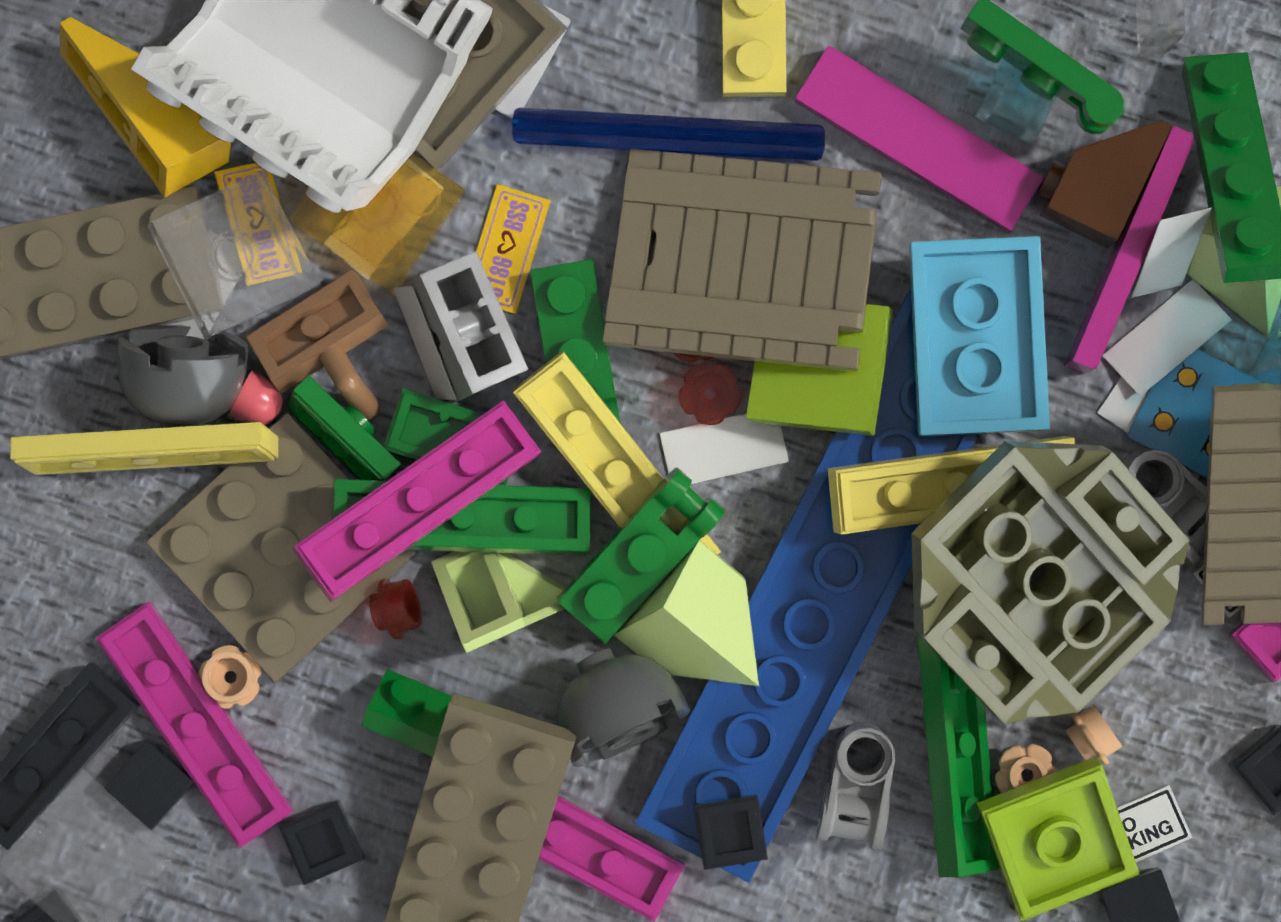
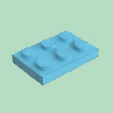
M1040 236L911 242L909 244L918 437L1050 430Z

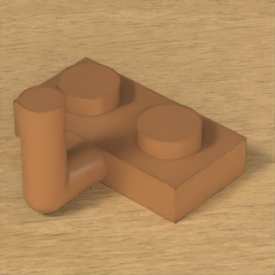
M354 269L246 336L272 383L281 394L304 380L308 375L310 376L324 367L337 390L350 406L361 412L368 421L374 419L379 414L380 403L358 375L346 352L383 330L389 324Z

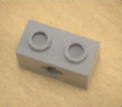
M476 251L422 273L401 286H413L457 399L449 400L450 404L528 370Z

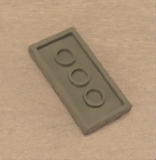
M196 186L180 189L166 198L160 193L0 227V360L129 333V331L136 328L167 325L224 312L200 191Z
M453 693L446 711L384 922H519L577 736L567 728Z

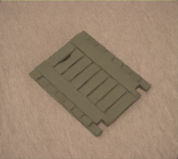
M630 148L605 318L603 344L614 347L857 371L860 349L837 346L839 331L853 333L863 331L877 211L855 207L856 194L879 195L882 174L880 172L851 171L839 168Z
M1250 383L1212 386L1201 623L1202 625H1223L1225 606H1241L1242 624L1281 623V384Z

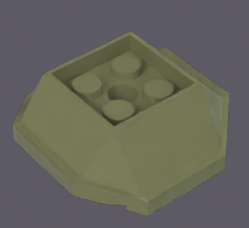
M1005 441L911 533L914 630L991 713L1004 724L1025 721L1026 717H1048L1080 712L1170 623L1178 592L1180 564L1185 563L1190 540L1113 451L1101 445ZM1045 563V571L1041 579L1035 584L1029 585L1033 571L1039 565Z

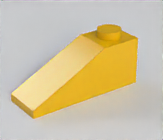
M72 17L60 22V55L164 198L229 163L231 142L224 141L201 127L199 121L202 116L183 103L180 107L171 106L147 91L146 86L149 81L131 69L139 53Z

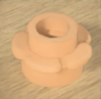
M227 645L219 647L212 652V657L202 663L198 675L202 679L206 692L217 701L221 708L229 709L237 703L241 706L246 705L257 696L260 690V685L257 681L262 674V669L248 652L242 653L237 646ZM229 671L235 672L237 676L236 681L231 684L225 680V674Z
M1091 705L1079 714L1070 713L1076 724L1065 731L1083 758L1088 760L1098 756L1103 764H1109L1110 762L1107 757L1123 746L1095 705Z
M1029 744L1026 748L1015 745L1005 750L999 758L998 763L1000 767L995 775V782L999 792L1004 793L1057 772V768L1051 764V754L1045 748L1036 744ZM1024 769L1032 771L1033 777L1030 781H1024L1021 778V772Z

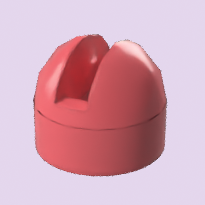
M252 370L241 388L240 395L232 406L230 416L244 423L261 422L263 425L269 424L281 412L282 394L270 378Z

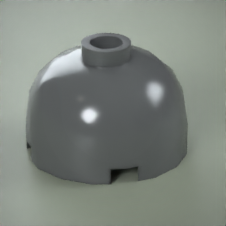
M157 325L133 329L129 331V341L122 336L118 339L117 367L119 384L130 405L141 415L151 420L159 421L160 428L199 426L201 423L211 422L231 410L240 395L247 372L248 344L242 338L220 330H215V342L186 336L191 327L183 325Z
M604 649L584 658L576 664L580 675L565 686L557 705V726L567 728L577 736L570 760L574 767H582L588 765L583 753L598 749L603 760L613 757L667 730L668 727L663 717L676 709L680 720L688 715L690 708L669 671L654 659L636 654L615 658L611 649Z

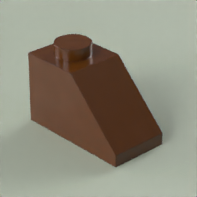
M1159 120L1076 149L1066 159L1064 165L1054 160L1037 195L1047 199L1039 216L1106 248L1110 247L1118 240L1172 125Z

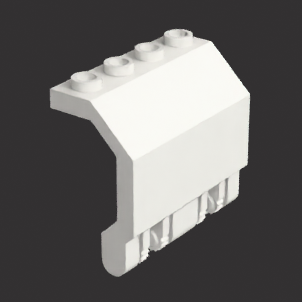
M206 0L198 15L167 46L143 47L131 69L149 81L146 89L153 96L174 107H180L182 103L202 116L199 124L206 131L227 142H233L235 138L255 151L252 159L259 166L283 178H286L288 173L309 186L306 195L311 200L327 210L340 213L342 208L349 211L366 207L415 151L466 65L469 53L486 26L493 8L481 0H432L419 21L405 12L411 0Z

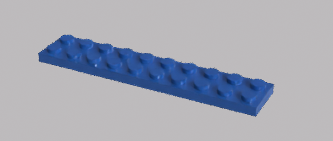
M911 286L891 324L874 436L835 432L748 601L759 686L713 680L707 681L635 821L636 825L702 858L693 804L752 794L758 795L767 849L912 566L911 533L921 523L842 535L833 532L828 468L972 449L979 435L918 437ZM760 861L719 868L750 883Z

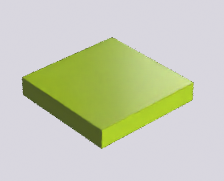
M866 304L863 331L860 333L839 331L837 346L860 349L857 371L755 361L746 419L751 423L874 436L893 318L892 309L889 306Z
M1096 756L976 803L1012 904L1020 921L1140 875L1103 765Z

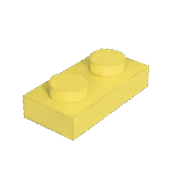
M721 0L723 97L786 96L785 0Z

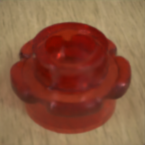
M704 363L693 366L685 374L683 379L685 385L679 390V402L683 411L688 415L693 414L696 416L697 422L704 425H716L723 422L724 416L734 414L741 403L742 394L735 384L737 381L736 375L730 368L719 363L714 364L712 367H708ZM705 389H715L716 397L712 400L706 399L704 396Z
M381 579L377 587L378 593L372 594L369 598L371 618L379 631L387 630L393 639L400 640L407 631L420 628L422 624L420 600L410 580L404 579L390 582L389 579Z

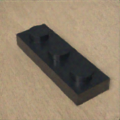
M94 662L88 663L0 762V844L6 850L13 849L141 705Z

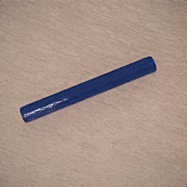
M522 107L515 109L512 117L513 141L518 144L630 150L632 148L660 152L811 161L822 159L825 150V129L817 124Z

